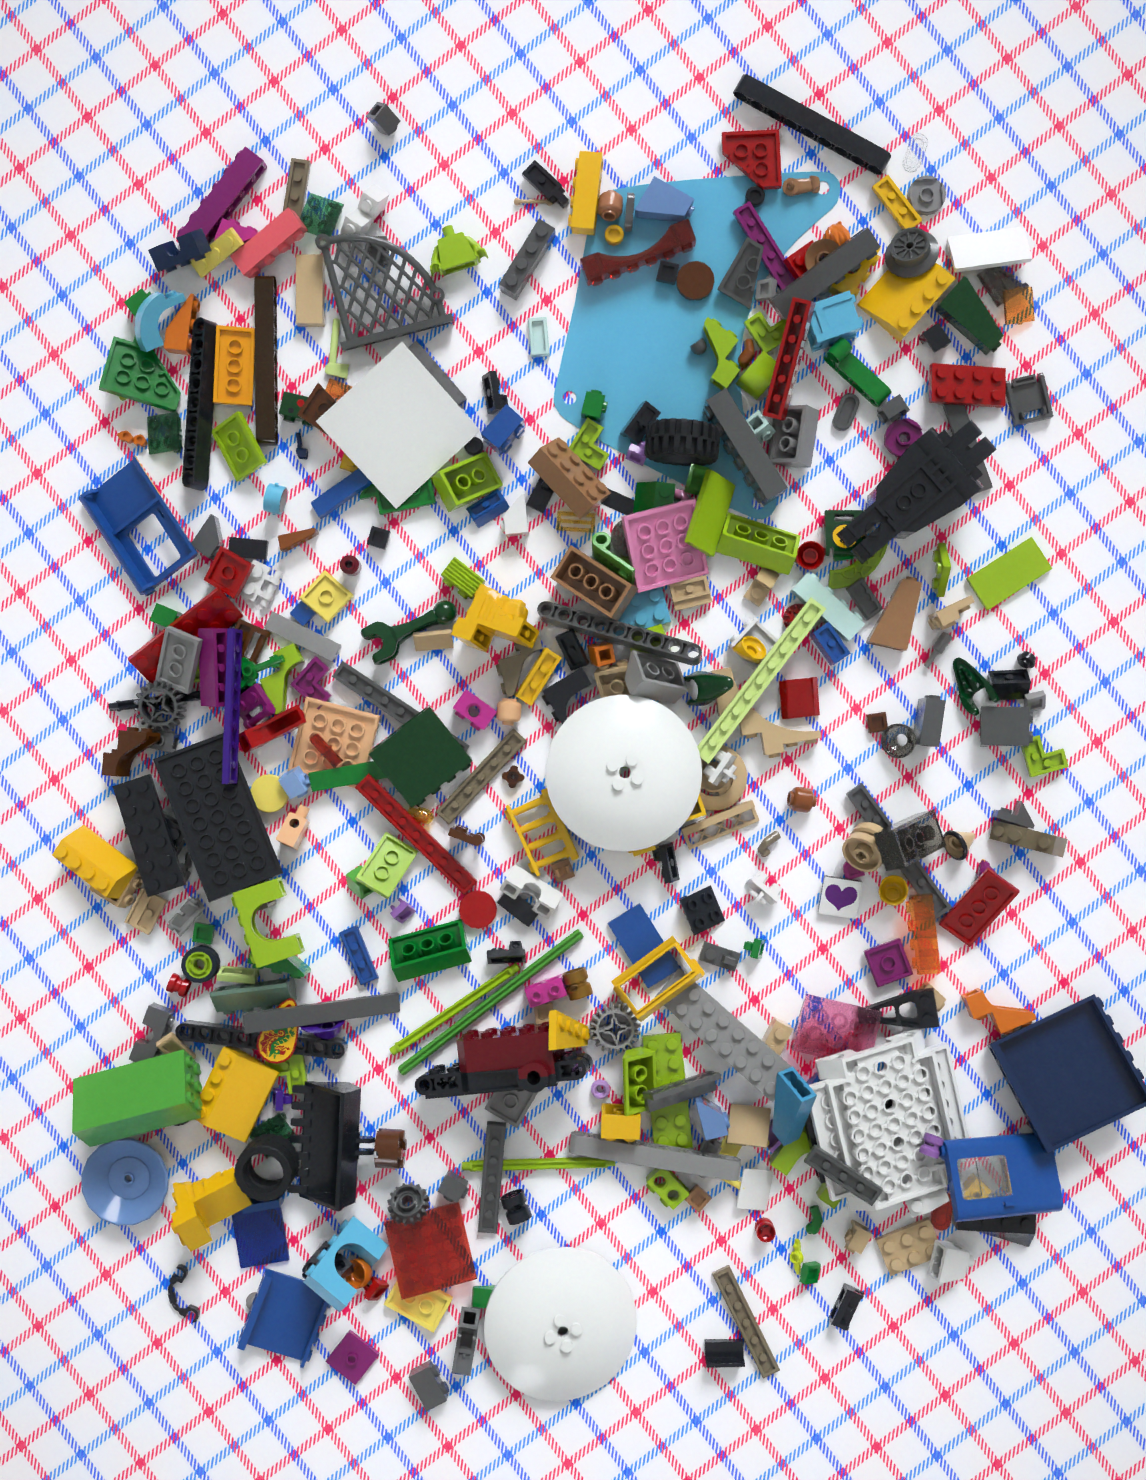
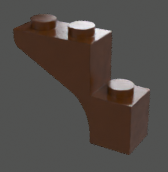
M127 727V731L118 730L117 749H112L111 752H103L102 775L130 777V769L134 758L160 740L161 733H153L151 728H141L140 732L137 727Z

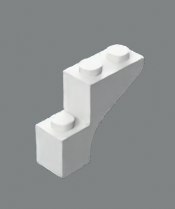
M375 184L362 192L358 207L345 216L340 234L366 235L375 218L385 210L390 194ZM341 242V246L350 253L352 243Z

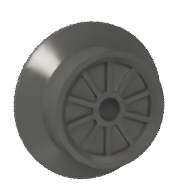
M911 227L903 229L893 237L885 252V264L888 270L898 277L912 278L920 276L930 270L936 263L939 256V244L932 234L920 228Z

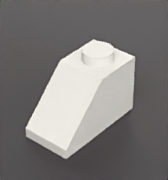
M520 494L503 515L504 520L500 521L501 531L505 532L506 537L529 535L525 494Z
M942 1188L906 1200L905 1203L911 1217L914 1218L933 1211L950 1201L946 1189Z

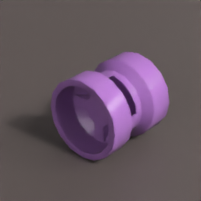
M925 1132L923 1137L924 1144L920 1146L919 1152L938 1159L940 1154L939 1148L943 1145L944 1139Z

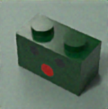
M284 391L278 414L286 422L295 423V421L302 422L303 426L313 428L311 424L297 416L308 397Z

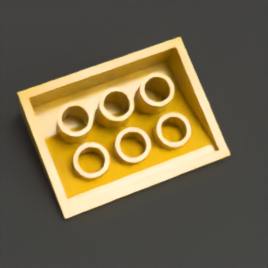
M937 263L926 273L912 278L898 277L887 270L859 301L857 306L900 343L956 278Z
M223 1047L200 1094L203 1104L201 1118L195 1120L206 1127L244 1143L247 1142L280 1072L238 1047Z

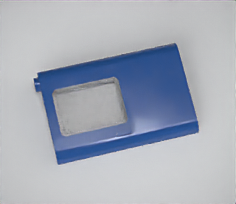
M1033 1132L944 1140L943 1145L940 1146L939 1157L945 1161L955 1222L1062 1211L1064 1204L1054 1151L1044 1153Z

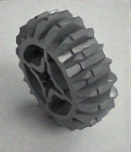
M155 680L153 684L151 682L147 683V688L141 687L142 693L136 694L140 700H134V704L139 705V707L134 708V711L140 712L136 718L142 717L144 720L141 721V724L148 723L147 728L154 726V731H158L160 728L163 732H166L167 728L170 730L174 729V725L178 726L181 724L179 719L183 720L185 718L182 713L187 712V709L182 707V705L187 704V701H181L185 694L178 695L177 692L179 691L176 688L173 690L171 683L168 686L165 685V681H162L161 684L158 680ZM153 691L164 692L159 699L149 697ZM170 697L174 702V707H172L169 703ZM160 702L162 703L161 707L163 708L161 710L159 709L160 706L158 705V703ZM147 705L152 709L151 715L148 712ZM162 713L172 715L168 721L157 720Z

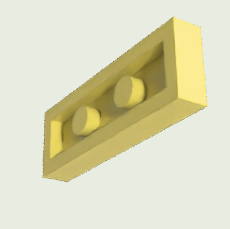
M231 227L209 245L212 251L205 253L206 258L196 262L193 258L191 265L198 275L203 278L244 245V242L233 227Z

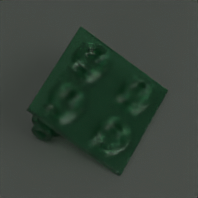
M310 193L300 216L301 221L308 229L307 233L316 236L319 234H326L328 237L332 236L344 204Z
M177 411L147 417L149 455L171 451L173 453H181L183 446L182 440L179 438H182V435L179 433L182 432V418H180Z
M278 1112L274 1117L267 1118V1121L264 1120L261 1124L254 1126L249 1137L253 1140L262 1134L271 1133L283 1136V1138L290 1141V1135L295 1134V1132L286 1122V1114ZM263 1154L266 1157V1159L271 1157L270 1155Z

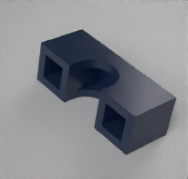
M202 228L177 237L180 251L173 240L148 249L157 272L166 270V273L177 270L176 265L180 264V267L191 264V259L193 258L195 262L206 258L205 253L212 250Z

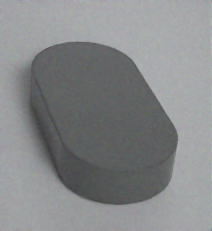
M627 192L624 232H631L633 225L635 194Z
M845 394L838 404L832 419L833 427L838 431L849 429L860 404L859 398L855 394Z

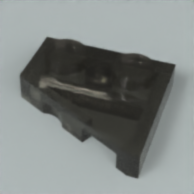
M1002 267L986 268L976 275L997 307L1029 287L1026 282L1022 284L1014 279L1015 275L1004 271Z

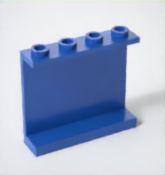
M265 1268L239 1336L237 1349L245 1350L248 1344L300 1360V1368H304L306 1361L309 1362L311 1359L312 1345L318 1341L320 1334L318 1332L319 1326L324 1325L326 1308H330L331 1305L303 1283L304 1280Z

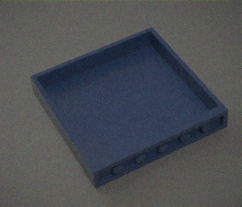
M1095 994L987 1045L1044 1153H1050L1146 1107V1085L1142 1080L1144 1076L1141 1070L1133 1064L1134 1058L1131 1052L1123 1046L1124 1040L1121 1034L1113 1028L1114 1022L1109 1014L1106 1015L1101 998L1099 996L1096 997Z

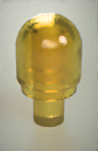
M409 807L408 812L414 815V818L422 824H430L434 819L433 812L424 807H418V809Z

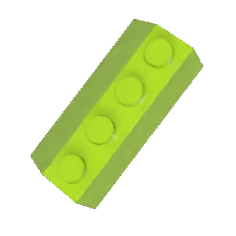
M728 512L716 552L776 571L780 574L789 575L797 556L801 536Z

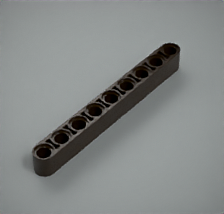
M255 276L256 441L259 446H277V282L275 276Z

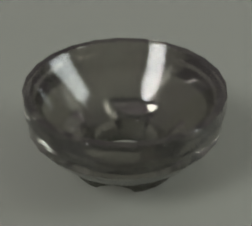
M892 724L883 731L881 745L887 755L893 758H904L914 751L916 735L905 724ZM900 734L905 735L907 738L905 745H900L897 741Z

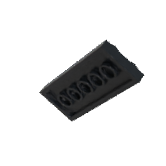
M148 774L112 786L147 897L187 885L152 775Z

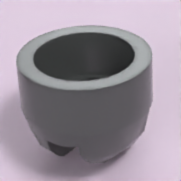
M702 338L691 345L690 348L695 354L701 355L706 351L707 346Z

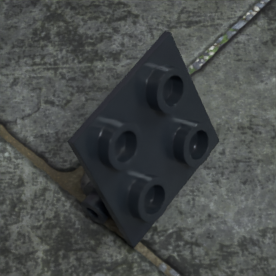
M711 885L691 895L683 896L679 900L694 936L725 921Z

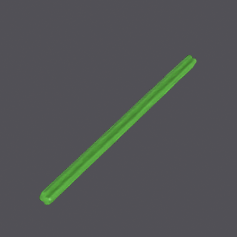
M579 929L575 930L398 1067L399 1072L402 1075H406L583 939L584 936Z

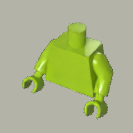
M447 225L442 228L444 237L437 240L438 245L434 247L432 253L431 276L434 277L433 274L435 272H440V276H446L477 266L478 263H481L480 259L482 257L487 259L489 257L485 248H482L473 238L465 236L463 232L455 233L453 226Z

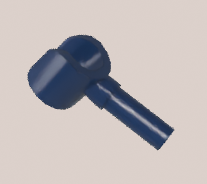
M298 432L296 433V454L299 459L307 460L308 449L302 448L301 433Z

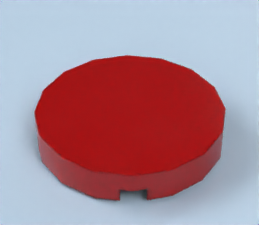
M475 890L469 892L460 902V918L471 928L480 929L487 927L496 917V902L492 895L486 891Z

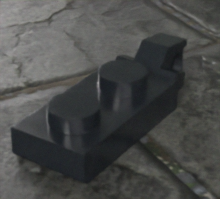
M536 160L522 172V177L552 204L557 202L563 209L569 204V199L564 195L565 190L562 188V184Z

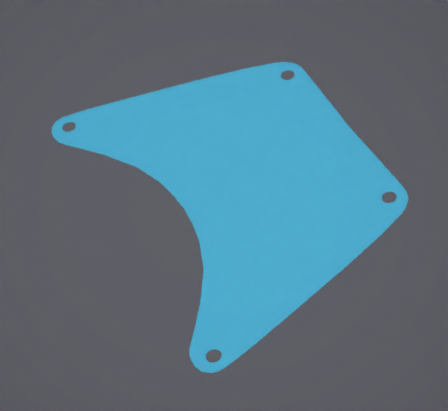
M815 171L781 173L782 186L788 178L802 179L809 178L811 175L817 176L820 182L825 181L829 184V191L826 194L807 192L796 196H788L783 192L782 187L781 189L763 190L765 193L764 201L761 206L754 209L783 255L808 229L837 204L841 187L839 180L834 174ZM746 175L666 182L694 198L693 206L695 209L691 217H686L684 222L645 219L634 216L635 208L649 184L613 189L623 198L621 216L614 221H606L597 214L595 235H587L574 308L554 391V405L565 420L581 429L586 421L585 418H581L586 391H601L602 395H605V401L608 402L606 413L601 414L600 422L594 421L604 427L597 440L627 455L632 442H630L628 437H623L619 433L644 401L649 402L661 412L657 418L658 420L664 418H684L707 422L703 415L705 402L721 391L710 382L711 376L717 368V360L703 331L704 322L707 317L718 320L722 328L726 331L731 330L737 335L739 340L737 346L726 360H732L739 366L738 358L741 354L745 331L743 323L748 319L754 303L757 281L766 279L769 274L761 260L750 309L717 290L747 238L733 215L734 210L746 203L745 195L750 187L757 186ZM627 192L634 193L632 231L624 232L623 241L619 245H609L605 240V230L610 225H619L624 231ZM660 261L679 264L678 271L688 262L699 261L705 263L714 274L715 282L711 293L702 300H688L679 293L676 282L675 285L656 281ZM703 338L707 346L706 351L701 355H697L691 350L690 346ZM739 372V375L727 390L746 419L743 410L741 388L735 384L740 378ZM568 391H572L576 395V401L573 404H567L563 400L564 394ZM645 434L644 437L642 438V441H644V442H645L646 434ZM720 437L717 461L704 467L712 469L736 485L729 508L755 519H765L772 515L776 508L777 498L766 504L762 509H755L752 506L753 493L755 492L751 486L748 487L744 482V474L734 466V458L731 454L728 455L723 448L724 442ZM646 458L644 465L686 485L690 466L662 464Z

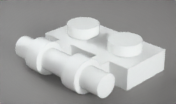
M253 559L252 564L255 566L240 595L254 602L261 596L263 599L260 605L267 608L269 602L274 598L272 595L277 585L279 586L281 583L280 578L283 573L276 570L272 577L269 575L271 567ZM267 580L270 584L266 592H264L262 588Z

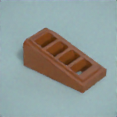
M315 528L278 535L280 550L287 552L319 535V532Z

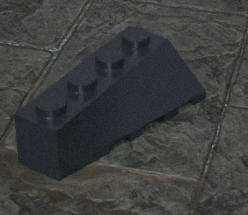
M952 1211V1224L957 1230L977 1231L1029 1247L1035 1236L1036 1214L955 1222Z

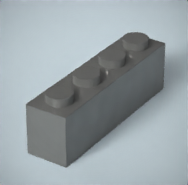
M541 219L537 220L499 283V289L502 293L515 301L518 299L556 237V231L553 226Z

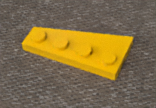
M557 1010L549 1011V1050L588 1046L590 1038L588 1026Z

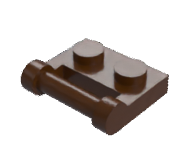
M239 619L235 629L243 631L242 658L246 656L255 633L260 634L253 653L248 658L257 665L259 663L257 660L267 638H270L271 632Z
M460 824L456 825V827H451L448 836L474 846H479L485 841L483 833L478 832L474 834L468 832L469 828Z

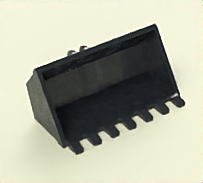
M305 1081V1085L292 1086L293 1093H304V1101H292L291 1109L303 1110V1118H291L290 1125L302 1127V1134L290 1135V1143L302 1144L301 1151H296L301 1164L295 1177H300V1184H291L287 1192L299 1193V1197L339 1212L342 1208L356 1203L359 1156L374 1154L373 1148H359L360 1143H374L375 1137L360 1136V1087L350 1082Z

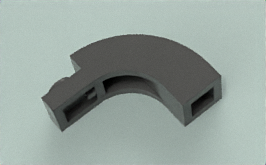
M461 1307L451 1374L471 1377L481 1309Z

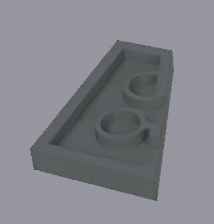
M749 237L744 241L717 290L748 309L751 308L764 246Z

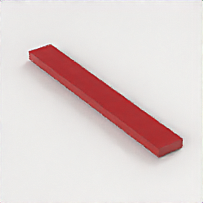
M370 774L355 787L463 895L478 882Z

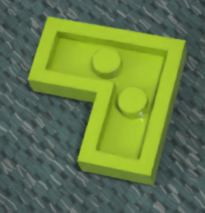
M759 311L744 321L743 324L760 350L769 353L781 344L787 319L780 320L770 327Z
M587 417L569 448L582 461L600 471L610 456L609 453L594 445L604 427Z
M938 543L937 549L933 551L932 560L936 563V577L932 579V589H935L936 597H944L951 571V563L946 543Z
M1040 735L1033 736V743H1029L1028 748L1021 746L1029 777L1069 767L1064 748L1045 753Z
M292 1054L288 1060L278 1064L265 1061L266 1065L280 1072L279 1076H286L289 1094H295L292 1092L293 1085H305V1081H308L304 1055Z

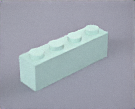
M807 572L790 592L804 605L812 597L825 607L826 610L820 619L825 624L829 622L836 633L845 642H849L865 625L862 621V616L857 612H851L848 609L849 605L842 599L838 600L831 588L828 586L824 587L819 583L821 580L814 573L809 574Z

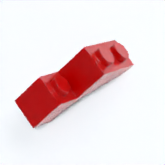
M296 705L259 725L244 730L239 734V743L243 752L247 753L264 746L271 740L291 733L307 722L305 714L299 705Z

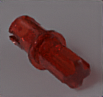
M318 733L310 738V742L321 753L320 756H324L333 768L343 761L332 749V745L329 746Z

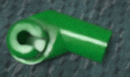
M818 1205L809 1207L813 1219L811 1223L806 1225V1232L808 1234L815 1235L819 1233L822 1226L823 1218Z

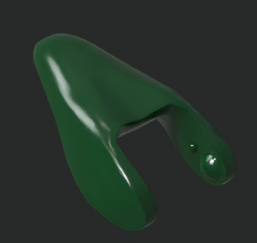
M962 658L954 659L953 669L958 685L959 697L967 712L974 716L979 714V709L973 701V696L983 688L986 689L991 701L995 703L999 701L996 691L979 671Z
M696 671L685 676L684 680L686 682L694 680L698 688L697 699H689L687 705L706 706L712 703L715 699L732 689L734 685L732 678L706 671Z

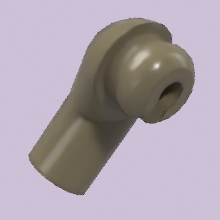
M777 831L766 836L758 846L757 851L761 854V857L768 856L770 854L768 847L781 838Z

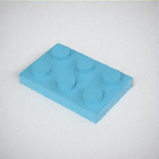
M662 587L640 593L636 592L618 621L644 629L671 622ZM619 630L615 633V635L621 636L623 635L624 631Z

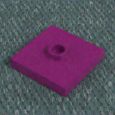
M900 938L863 951L877 988L913 975Z
M349 1329L325 1362L356 1385L379 1356L380 1352Z

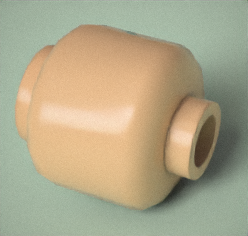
M502 698V701L497 703L496 718L502 721V725L514 726V722L520 721L522 705L517 702L518 699Z

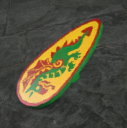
M287 998L276 1008L297 1006V1002L294 998ZM299 1026L260 1032L256 1045L258 1054L269 1063L278 1064L288 1060L295 1051Z

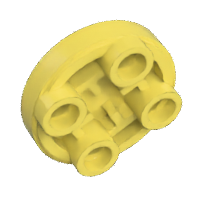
M274 774L262 775L253 782L250 791L260 811L267 813L276 812L282 809L288 802L289 797L278 781L279 776Z

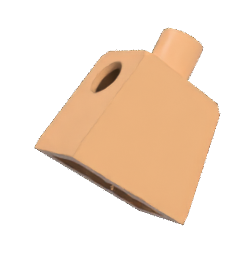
M299 804L295 814L289 812L276 840L298 851L310 824L306 819L310 808ZM299 822V826L293 828L294 823Z

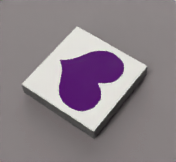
M824 875L818 914L856 919L863 885L862 880Z

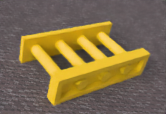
M547 788L541 790L542 794L539 795V798L514 809L509 804L506 806L507 810L504 811L507 820H512L530 860V863H527L531 873H535L536 876L541 875L540 868L564 857H571L572 861L579 858L565 824L559 818L551 803ZM542 804L543 806H548L550 812L546 816L520 827L516 819L517 815ZM555 822L558 828L555 830V833L530 844L527 843L524 833L546 823ZM555 840H563L566 846L563 847V850L537 862L535 861L531 851Z

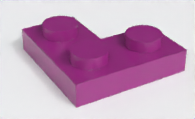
M314 656L290 685L304 698L307 696L326 702L332 695L319 682L331 668L317 656Z

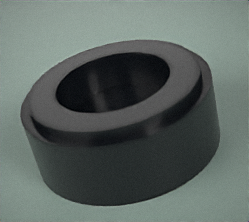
M758 186L750 187L745 195L746 203L750 201L754 208L761 206L765 198L763 189Z

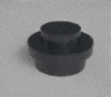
M473 437L464 448L467 454L476 456L482 453L484 445L480 438Z
M1023 651L1017 656L1018 664L1023 668H1033L1036 664V657L1028 651Z

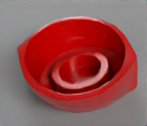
M806 541L799 546L795 563L807 570L816 569L824 561L825 548L815 541Z

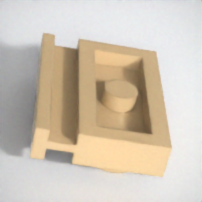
M706 575L669 584L675 611L713 602Z
M141 888L124 923H128L132 927L150 935L168 900L159 895L147 897L145 888Z

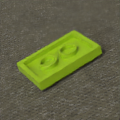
M241 411L235 412L212 429V435L236 482L244 480L268 463Z
M385 832L355 880L388 900L418 851L390 833Z

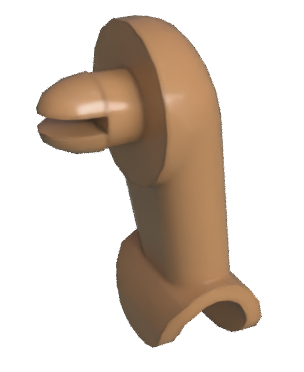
M812 175L809 178L802 179L788 178L784 181L782 189L788 196H796L807 192L818 193L820 191L819 177Z

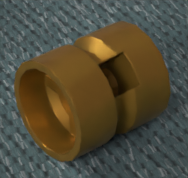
M579 967L562 973L564 983L568 985L567 993L570 1001L593 994L591 984L587 982L588 974L586 967Z

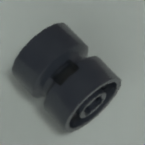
M523 1189L510 1191L500 1197L503 1209L507 1210L505 1215L509 1225L523 1223L532 1217L529 1205L525 1204L527 1198Z

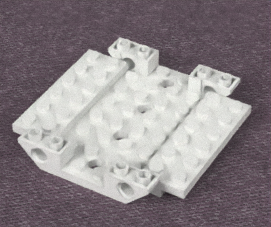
M916 1028L885 1038V1044L863 1051L855 1052L849 1049L815 1060L818 1077L820 1080H823L809 1085L817 1095L810 1111L817 1145L883 1188L882 1193L873 1206L825 1176L830 1200L836 1201L846 1197L850 1211H877L947 1187L945 1161L940 1157L936 1159L919 1152L920 1146L924 1144V1134L927 1132L944 1140L970 1138L949 1043L943 1042L925 1048L922 1029ZM883 1061L884 1068L881 1071H877V1064ZM891 1099L892 1106L889 1109H886L885 1103L887 1100ZM900 1137V1144L898 1146H894V1139ZM909 1174L908 1182L903 1184V1176Z

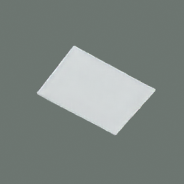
M744 1168L736 1208L767 1211L774 1171Z

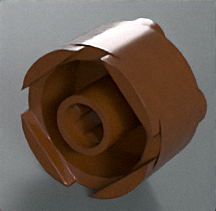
M379 1128V1131L376 1133L374 1151H376V1156H378V1158H374L375 1168H404L405 1157L403 1156V1150L407 1149L405 1130Z

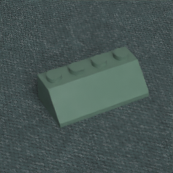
M294 978L260 981L255 984L244 983L220 986L209 993L216 1012H223V1015L233 1014L235 1010L251 1012L254 1011V1008L261 1007V1010L272 1009L274 1005H279L287 998L297 1000Z

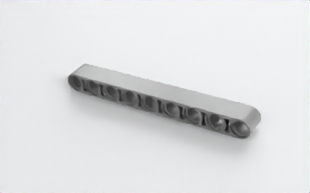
M572 1131L570 1137L569 1153L574 1155L730 1181L739 1180L741 1159L735 1156L637 1140L634 1142H627L624 1139L606 1141L604 1138H601V1134Z

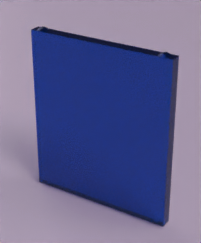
M281 1207L242 1214L241 1210L232 1215L240 1268L290 1260Z

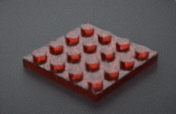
M459 1201L458 1203L453 1202L427 1209V1216H423L421 1218L422 1221L415 1222V1225L407 1224V1226H404L402 1222L397 1224L396 1219L384 1221L401 1300L477 1279Z

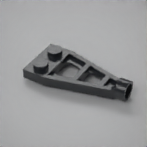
M934 988L912 990L864 1008H857L859 1024L878 1023L917 1029L940 1027ZM914 1002L916 1004L917 1016L914 1018L904 1017L900 1014L899 1007L902 1004ZM894 1007L895 1017L881 1016V1008Z

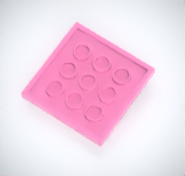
M695 498L621 517L630 565L635 568L634 586L639 588L637 593L709 574L706 554L684 542L695 509Z

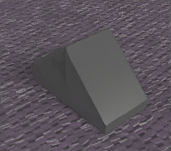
M1018 800L1016 801L1013 813L1012 810L1001 807L1000 810L994 809L991 816L1034 829L1035 826L1023 802Z

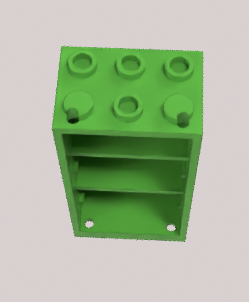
M183 1049L74 1078L72 1133L86 1145L93 1147L201 1118L203 1104L200 1099V1092H202L199 1077L202 1072L200 1064Z

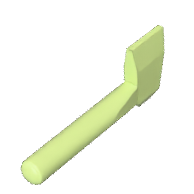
M334 318L329 363L325 365V373L330 376L347 379L349 364L336 363L340 319Z

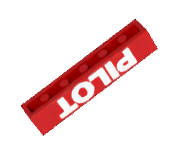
M792 297L763 416L779 420L786 419L816 304L813 301Z

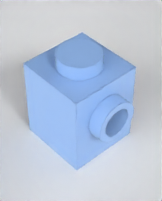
M300 766L285 772L278 780L290 800L296 796L298 798L303 797L308 793L307 790L310 787L309 776L302 771Z

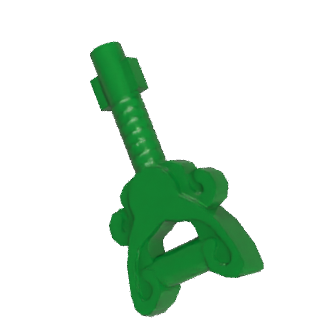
M273 655L269 657V660L257 665L248 658L243 657L241 670L244 680L242 681L241 677V691L247 686L256 684L255 679H258V672L270 667L277 668L281 666L280 663L285 662L284 656Z

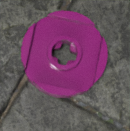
M908 418L892 422L885 431L884 446L892 455L900 458L905 450L923 435L920 425ZM905 433L907 434L908 442L902 443L899 435Z

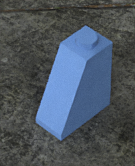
M654 176L636 206L634 216L645 219L684 222L686 217H691L695 209L693 206L694 198Z

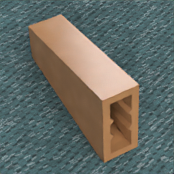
M909 576L898 582L866 640L867 644L902 652L907 651L922 582H918L917 578Z

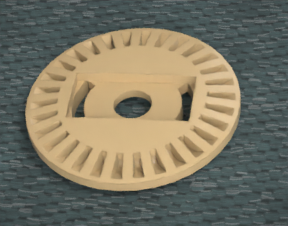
M725 745L720 750L726 753L729 752L737 757L733 762V765L737 767L733 774L737 778L734 780L730 777L727 783L721 780L717 786L712 784L703 773L708 763L701 759L702 782L699 794L706 810H722L730 807L740 799L747 785V770L744 761L737 752ZM718 762L709 763L715 769L720 764ZM704 788L708 792H718L719 795L709 796L702 793L701 790Z

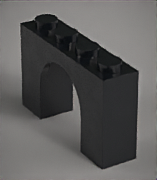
M580 668L542 690L544 695L541 697L547 706H552L554 711L551 714L556 722L560 721L563 724L567 720L566 707L568 701L572 696L589 687L592 683L583 668Z

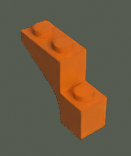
M980 988L961 995L971 1018L982 1020L988 1017L987 1014H989L996 1031L1001 1034L1012 1033L1014 1028L1019 1026H1029L1033 1020L1037 1019L1036 1015L1028 1009L991 1004L986 998L984 991Z

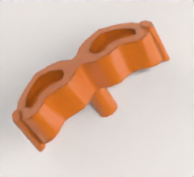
M128 431L117 433L122 442L134 443L136 446L145 447L148 444L145 437L141 434L133 437Z

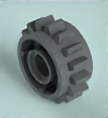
M412 1182L410 1184L402 1183V1186L395 1187L396 1190L390 1193L391 1199L387 1200L389 1205L387 1209L391 1213L392 1220L396 1219L397 1224L402 1222L404 1226H407V1224L415 1225L417 1221L421 1222V1218L427 1216L426 1209L430 1208L428 1203L430 1199L426 1195V1190L421 1189L420 1184L415 1186ZM407 1202H412L410 1206H405Z

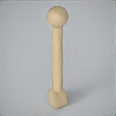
M518 197L514 199L515 205H520V203L553 205L547 199H520Z

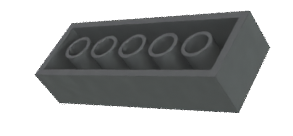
M725 388L707 399L703 408V415L707 422L711 421L712 424L719 428L720 437L724 442L723 448L728 455L731 454L734 458L733 464L738 471L741 470L744 474L743 480L748 487L751 486L754 490L753 496L755 500L765 506L781 496L788 487L728 390Z

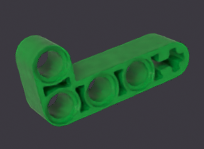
M840 337L825 353L823 357L825 362L866 400L878 408L892 393L891 389L851 353L853 349L851 344L846 339Z

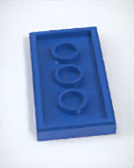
M640 903L607 923L632 964H635L664 942ZM669 950L642 970L639 975L647 988H650L681 968Z

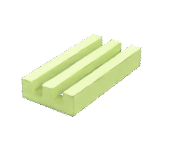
M221 966L217 973V981L255 984L259 977L260 969Z

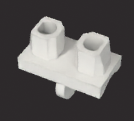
M719 750L713 757L720 762L715 769L708 764L703 770V773L709 778L708 781L716 786L721 780L727 783L730 777L734 780L737 778L733 774L737 768L733 765V762L737 757L729 752L726 753Z
M763 871L749 878L745 884L751 888L749 894L754 897L751 901L752 904L755 905L757 902H760L764 906L767 902L772 906L781 899L779 895L782 888L776 883H773L768 888L764 883L769 877Z

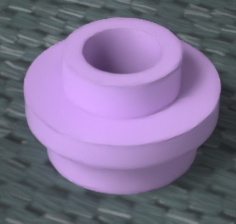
M598 1079L592 1083L591 1093L597 1099H604L610 1093V1086L607 1081ZM603 1086L604 1090L602 1092H599L597 1090V1087Z

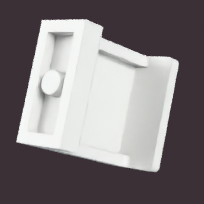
M755 617L753 620L749 618L742 625L744 630L740 634L736 632L729 639L731 644L728 647L733 651L732 648L742 638L753 636L764 644L767 655L778 639ZM739 656L754 671L758 667V664L752 663Z

